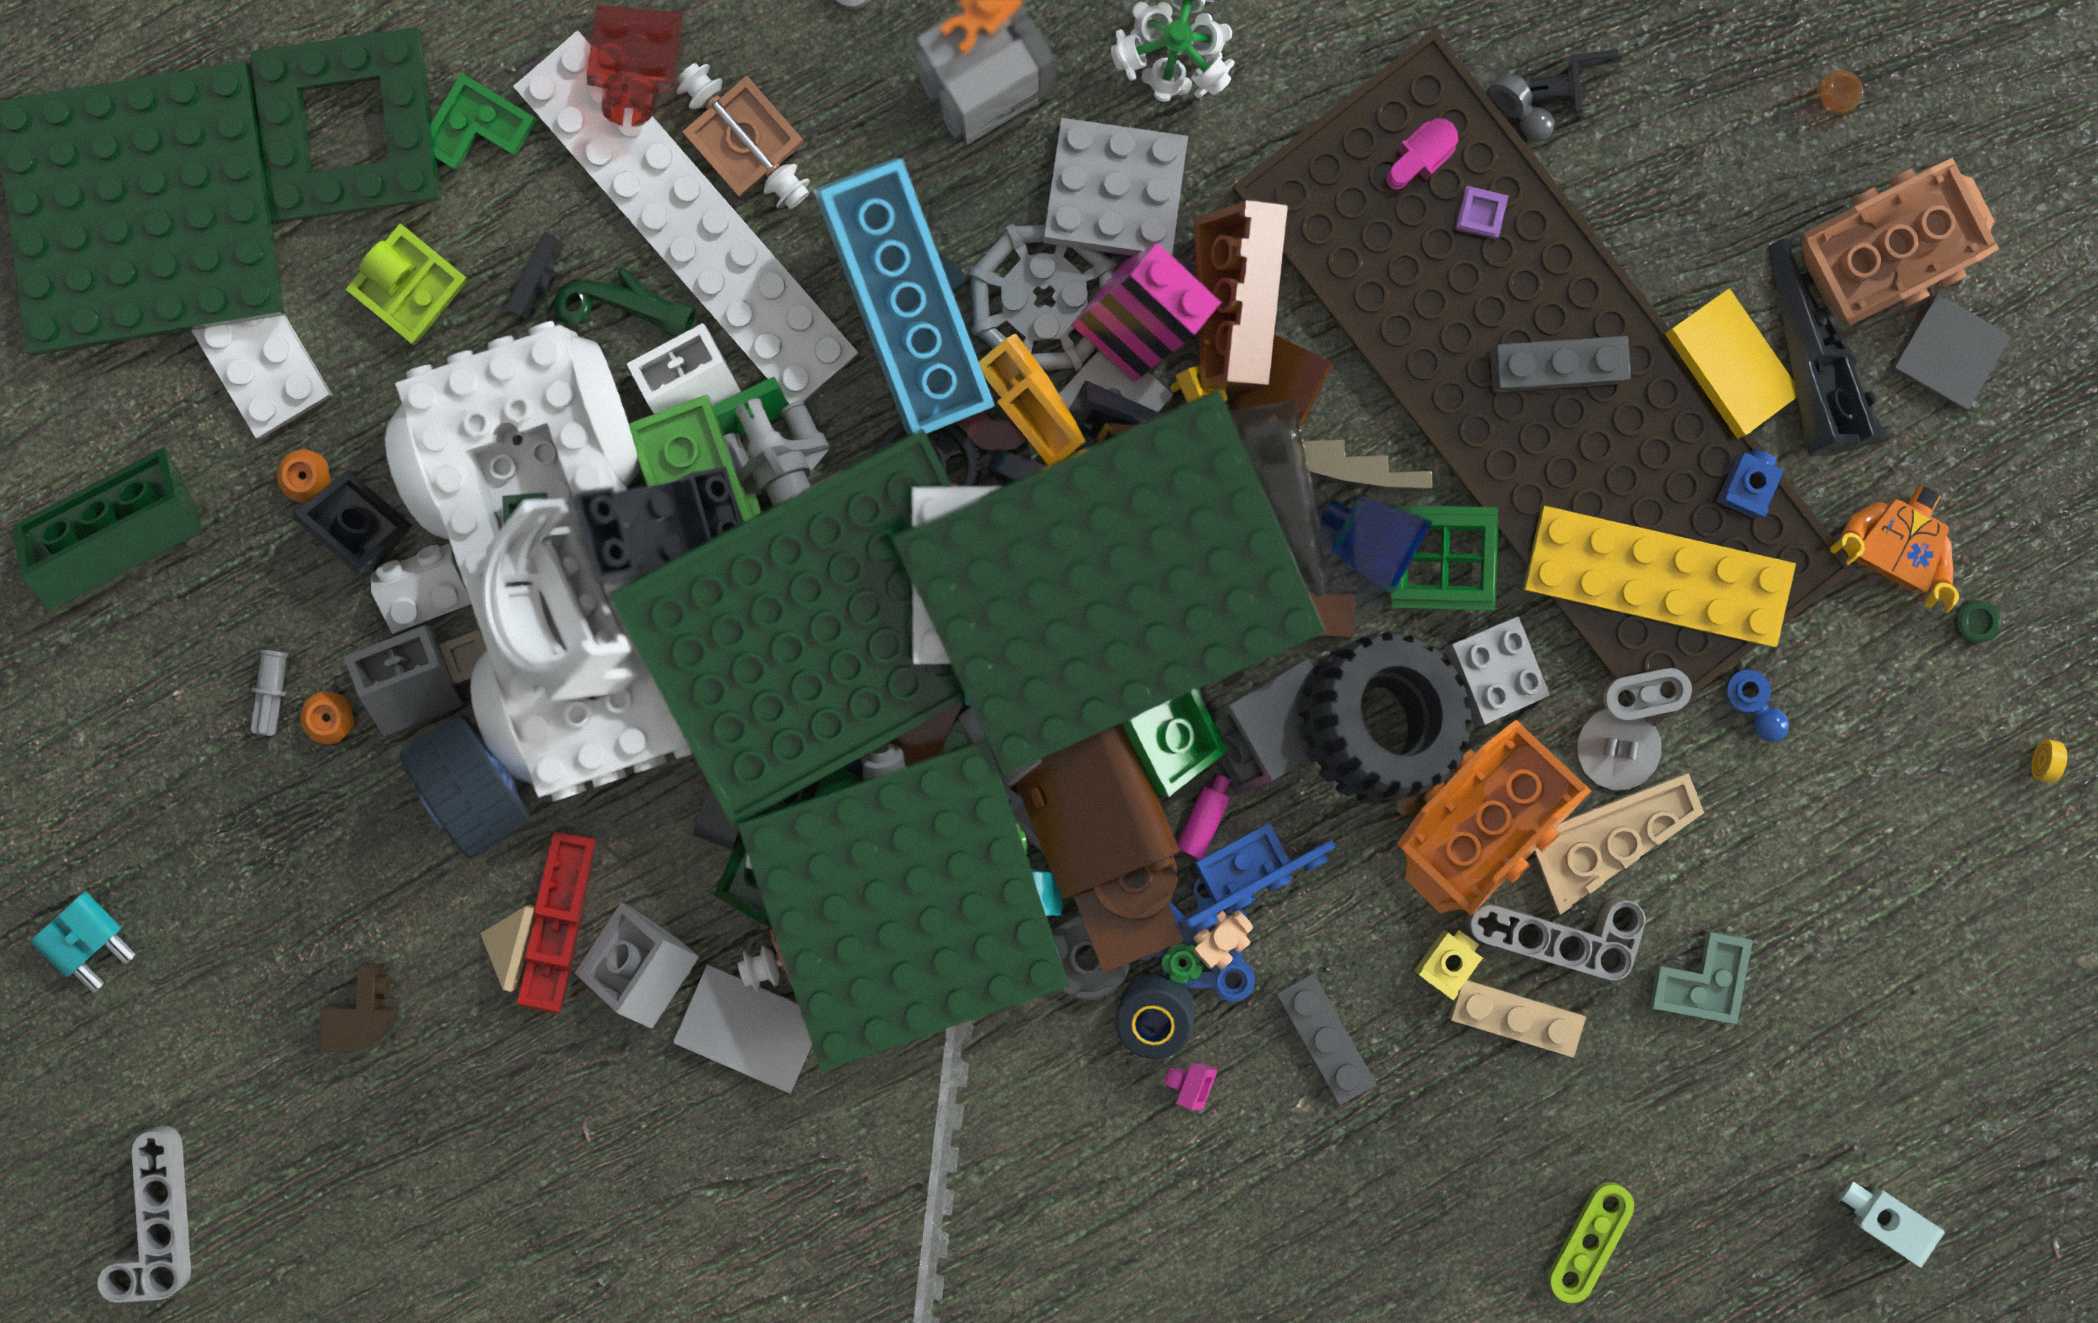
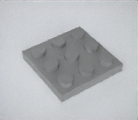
M1061 118L1043 243L1134 256L1158 243L1172 256L1188 136Z

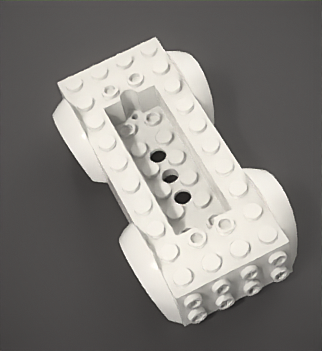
M546 322L528 329L530 336L514 341L513 336L499 338L488 343L489 350L473 355L471 350L463 351L447 358L448 365L432 369L431 365H424L407 371L408 379L396 382L402 403L387 424L385 443L391 475L410 513L430 533L450 540L487 647L486 651L476 662L471 678L472 705L486 746L493 757L507 769L512 777L533 784L538 797L551 794L554 802L587 791L584 782L592 780L594 787L627 777L625 768L633 766L635 773L667 763L665 754L674 752L676 759L693 753L607 594L628 582L614 585L598 582L620 634L625 636L631 649L629 654L639 674L621 693L549 700L544 686L531 684L512 670L496 646L487 626L482 597L483 576L488 559L485 548L504 527L502 496L547 493V500L564 499L569 513L557 527L573 526L587 557L570 495L611 486L614 487L615 492L628 490L627 486H629L640 471L629 425L612 375L599 345L589 339L578 337L576 332L561 325L555 326L554 322ZM529 581L506 582L505 587L529 586L533 584ZM540 592L542 609L548 627L558 644L566 651L557 625L547 607L546 600Z

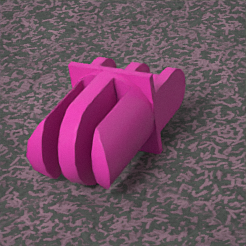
M1436 118L1433 121L1424 123L1404 140L1397 149L1403 157L1394 164L1387 174L1386 182L1388 186L1395 190L1402 189L1418 173L1427 181L1455 151L1456 144L1458 143V133L1455 126L1446 119Z

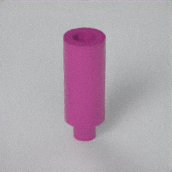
M1215 773L1210 787L1202 785L1177 840L1179 850L1199 859L1205 856L1231 797L1225 795L1231 782L1230 779Z

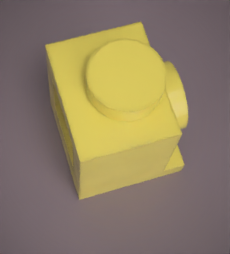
M1443 930L1414 971L1454 1000L1459 994L1458 991L1483 959L1475 953L1479 944L1460 930L1454 936ZM1451 955H1458L1460 958V965L1455 970H1448L1446 967V959Z

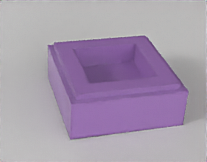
M1466 186L1455 230L1497 240L1502 226L1508 195Z

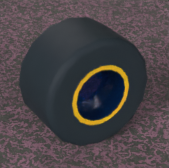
M1154 974L1138 978L1131 982L1121 995L1115 1020L1118 1037L1128 1050L1140 1057L1154 1060L1174 1055L1181 1051L1190 1038L1195 1015L1193 999L1184 985L1171 981L1168 976Z

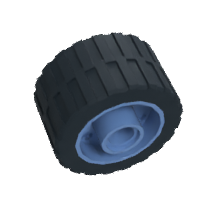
M459 713L401 751V761L418 789V796L436 824L441 829L444 828L455 845L468 859L474 860L532 822V815L516 788L514 777L493 757L482 736L464 714Z

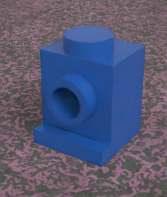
M1753 449L1751 455L1745 452L1738 454L1716 502L1754 519L1765 517L1769 510L1767 509L1784 472L1783 469L1775 466L1777 458L1758 449ZM1753 473L1759 474L1762 478V484L1759 489L1753 488L1749 483V478Z

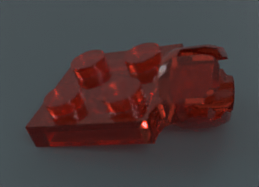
M597 5L586 76L587 85L603 89L601 109L604 117L610 122L623 127L625 108L633 109L631 127L644 125L652 117L654 99L657 94L664 92L674 93L683 27L682 13Z

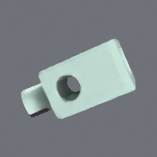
M1851 1181L1838 1201L1857 1214L1853 1223L1919 1267L1923 1266L1945 1233L1944 1230L1878 1187L1870 1193ZM1887 1210L1891 1216L1889 1221L1882 1225L1877 1221L1878 1215L1881 1211Z

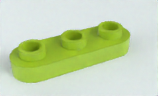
M1606 1182L1598 1185L1592 1191L1548 1274L1549 1286L1552 1292L1564 1302L1578 1303L1590 1295L1633 1215L1634 1200L1631 1194L1620 1184ZM1610 1196L1615 1197L1617 1200L1615 1208L1604 1210V1200ZM1588 1234L1596 1235L1595 1245L1590 1248L1584 1247V1237ZM1567 1272L1576 1273V1280L1571 1285H1564L1562 1282V1278Z

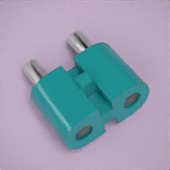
M86 891L30 941L65 978L73 973L92 993L98 991L104 982L84 962L98 949L105 945L123 964L129 963L135 956V953L116 935L122 927Z

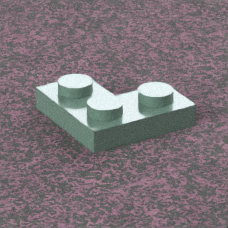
M1707 931L1699 973L1657 965L1650 1007L1657 1010L1737 1024L1753 940Z

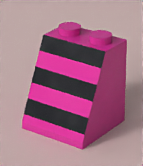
M1156 243L1122 262L1071 325L1126 376L1135 382L1194 336L1221 302L1164 248Z

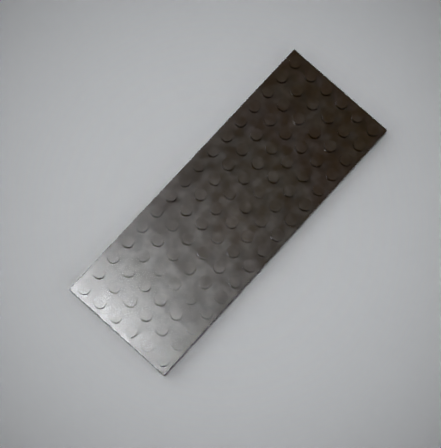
M1436 28L1232 186V190L1242 202L1255 201L1287 205L1282 254L1479 507H1498V531L1527 568L1541 507L1548 506L1796 563L1782 626L1856 569L1852 563L1850 565L1846 564L1848 557L1842 549L1835 554L1830 551L1831 546L1836 542L1783 474L1767 508L1769 510L1763 518H1751L1716 502L1736 456L1744 452L1751 455L1753 449L1764 451V449L1751 433L1740 439L1736 438L1665 335L1670 330ZM1439 118L1451 122L1458 133V143L1451 157L1427 181L1418 173L1402 189L1395 190L1390 188L1386 182V177L1394 164L1403 157L1397 150L1400 144L1428 121ZM1466 186L1508 195L1502 226L1497 240L1455 230ZM1628 336L1631 380L1622 384L1493 393L1490 350L1496 345ZM1753 473L1749 478V483L1753 488L1759 489L1762 484V478L1759 474ZM1550 596L1614 680L1644 672L1673 668L1682 671L1689 678L1692 686V697L1759 645ZM1664 682L1660 687L1661 695L1669 698L1673 694L1674 688L1672 684ZM1623 690L1627 697L1632 700L1631 694ZM1672 712L1644 718L1650 726H1655Z

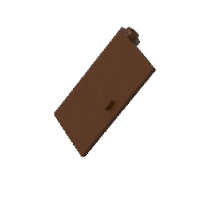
M1122 723L1041 758L1042 763L1016 783L1062 899H1066L1148 865L1152 873L1175 863L1172 855L1180 852L1153 784Z

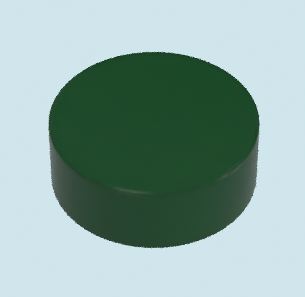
M1983 600L1969 601L1961 605L1954 617V626L1958 635L1965 641L1983 643L1997 635L2001 626V617L1993 604Z

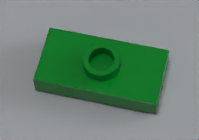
M775 376L713 405L724 435L738 433L739 436L746 434L739 417L736 416L735 410L738 406L744 404L753 419L754 415L747 402L753 399L761 400L769 422L782 417L780 412L789 403Z

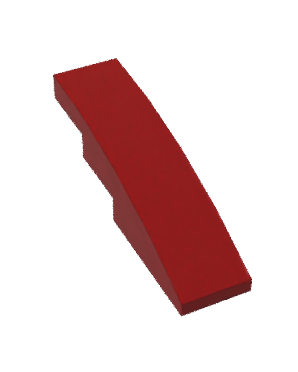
M555 831L553 833L534 910L535 920L525 957L527 963L517 1000L518 1007L561 1015L596 847L595 839Z

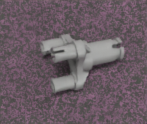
M760 399L747 401L754 415L753 419L744 404L736 408V416L739 417L750 441L748 444L750 458H748L738 433H730L724 435L745 494L756 492L758 495H768L774 506L811 486L807 476L827 453L830 446L825 435L818 432L805 401L791 403L780 412L794 440L784 439L779 432L773 430Z

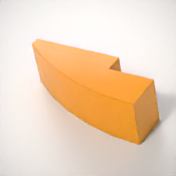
M1016 333L1002 341L979 361L983 376L1001 397L997 403L1048 465L1066 458L1086 442L1060 394Z

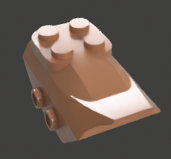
M1953 157L1918 175L1911 168L1889 179L1888 181L1892 188L1881 194H1878L1875 187L1851 199L1854 205L1853 208L1803 233L1802 248L1806 267L1825 304L1841 321L1852 325L1901 300L1905 307H1908L1930 296L1926 289L1927 287L1940 281L1942 287L1945 288L1967 277L1964 268L1999 250L1991 234V228L1995 221L1973 178L1960 173Z

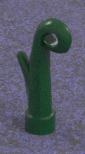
M624 268L619 269L618 274L627 288L593 280L576 281L567 284L561 289L554 300L555 314L560 321L566 324L576 325L586 320L591 312L592 299L652 323L664 329L665 334L678 337L691 330L696 315V308L677 301L673 303L658 296L638 282ZM580 297L581 307L577 311H568L567 306L570 301Z

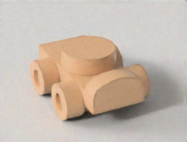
M1223 910L1216 914L1219 921L1213 924L1215 926L1213 931L1209 932L1206 928L1197 932L1192 937L1198 944L1193 951L1209 969L1217 965L1222 970L1233 960L1228 953L1231 949L1234 948L1239 953L1251 943L1246 935L1253 929V926L1239 910L1231 912L1229 915Z

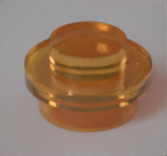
M1847 70L1831 72L1822 80L1819 87V97L1822 104L1834 113L1851 111L1860 103L1863 96V86L1860 79L1854 73Z

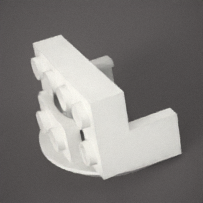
M564 499L523 501L498 535L485 548L488 559L483 576L482 597L487 626L496 646L512 670L525 681L537 686H544L549 700L621 693L639 674L629 654L631 649L625 636L620 634L598 582H594L588 559L573 526L556 527L569 513ZM529 581L533 584L529 586L505 587L506 582ZM540 592L546 600L547 607L557 625L566 651L558 644L548 627L542 609Z

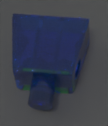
M1362 496L1358 498L1352 510L1333 500L1326 508L1321 520L1323 524L1340 532L1332 546V550L1378 588L1392 593L1395 592L1433 522L1426 517Z

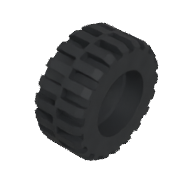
M1390 631L1381 635L1373 633L1331 652L1329 657L1320 660L1313 668L1314 675L1306 679L1302 691L1303 694L1307 695V698L1299 701L1298 715L1304 717V724L1299 726L1300 736L1302 740L1307 739L1310 750L1305 752L1311 763L1317 761L1322 768L1318 772L1319 775L1327 783L1336 781L1338 783L1336 786L1337 791L1347 797L1357 794L1356 798L1360 802L1370 804L1377 801L1382 804L1393 803L1430 790L1431 787L1441 784L1450 777V770L1457 768L1463 759V753L1459 750L1468 747L1470 731L1465 730V726L1471 723V709L1465 708L1464 698L1468 697L1464 685H1458L1454 677L1458 673L1451 663L1445 665L1442 662L1443 654L1434 646L1424 648V641L1418 637L1408 635L1403 638L1400 632ZM1368 681L1386 687L1397 697L1404 708L1408 721V738L1400 756L1392 754L1376 744L1364 726L1361 716V697Z

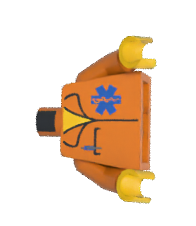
M1917 485L1908 504L1898 499L1886 500L1884 503L1874 502L1851 515L1841 538L1830 548L1833 554L1841 548L1845 549V555L1848 557L1847 565L1855 561L1915 594L1927 593L1929 588H1931L1932 592L1925 600V605L1928 608H1932L1939 599L1944 603V613L1947 614L1959 600V593L1953 587L1952 545L1947 537L1949 527L1931 517L1941 495L1925 486Z

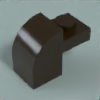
M366 962L357 966L356 1004L331 1003L321 1008L319 1051H359L379 1041L391 1030L397 1019L399 1006L382 1005V999L388 998L390 988L389 974L383 973L384 963Z

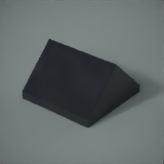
M349 470L295 511L292 516L297 523L357 574L371 576V573L380 566L413 526Z

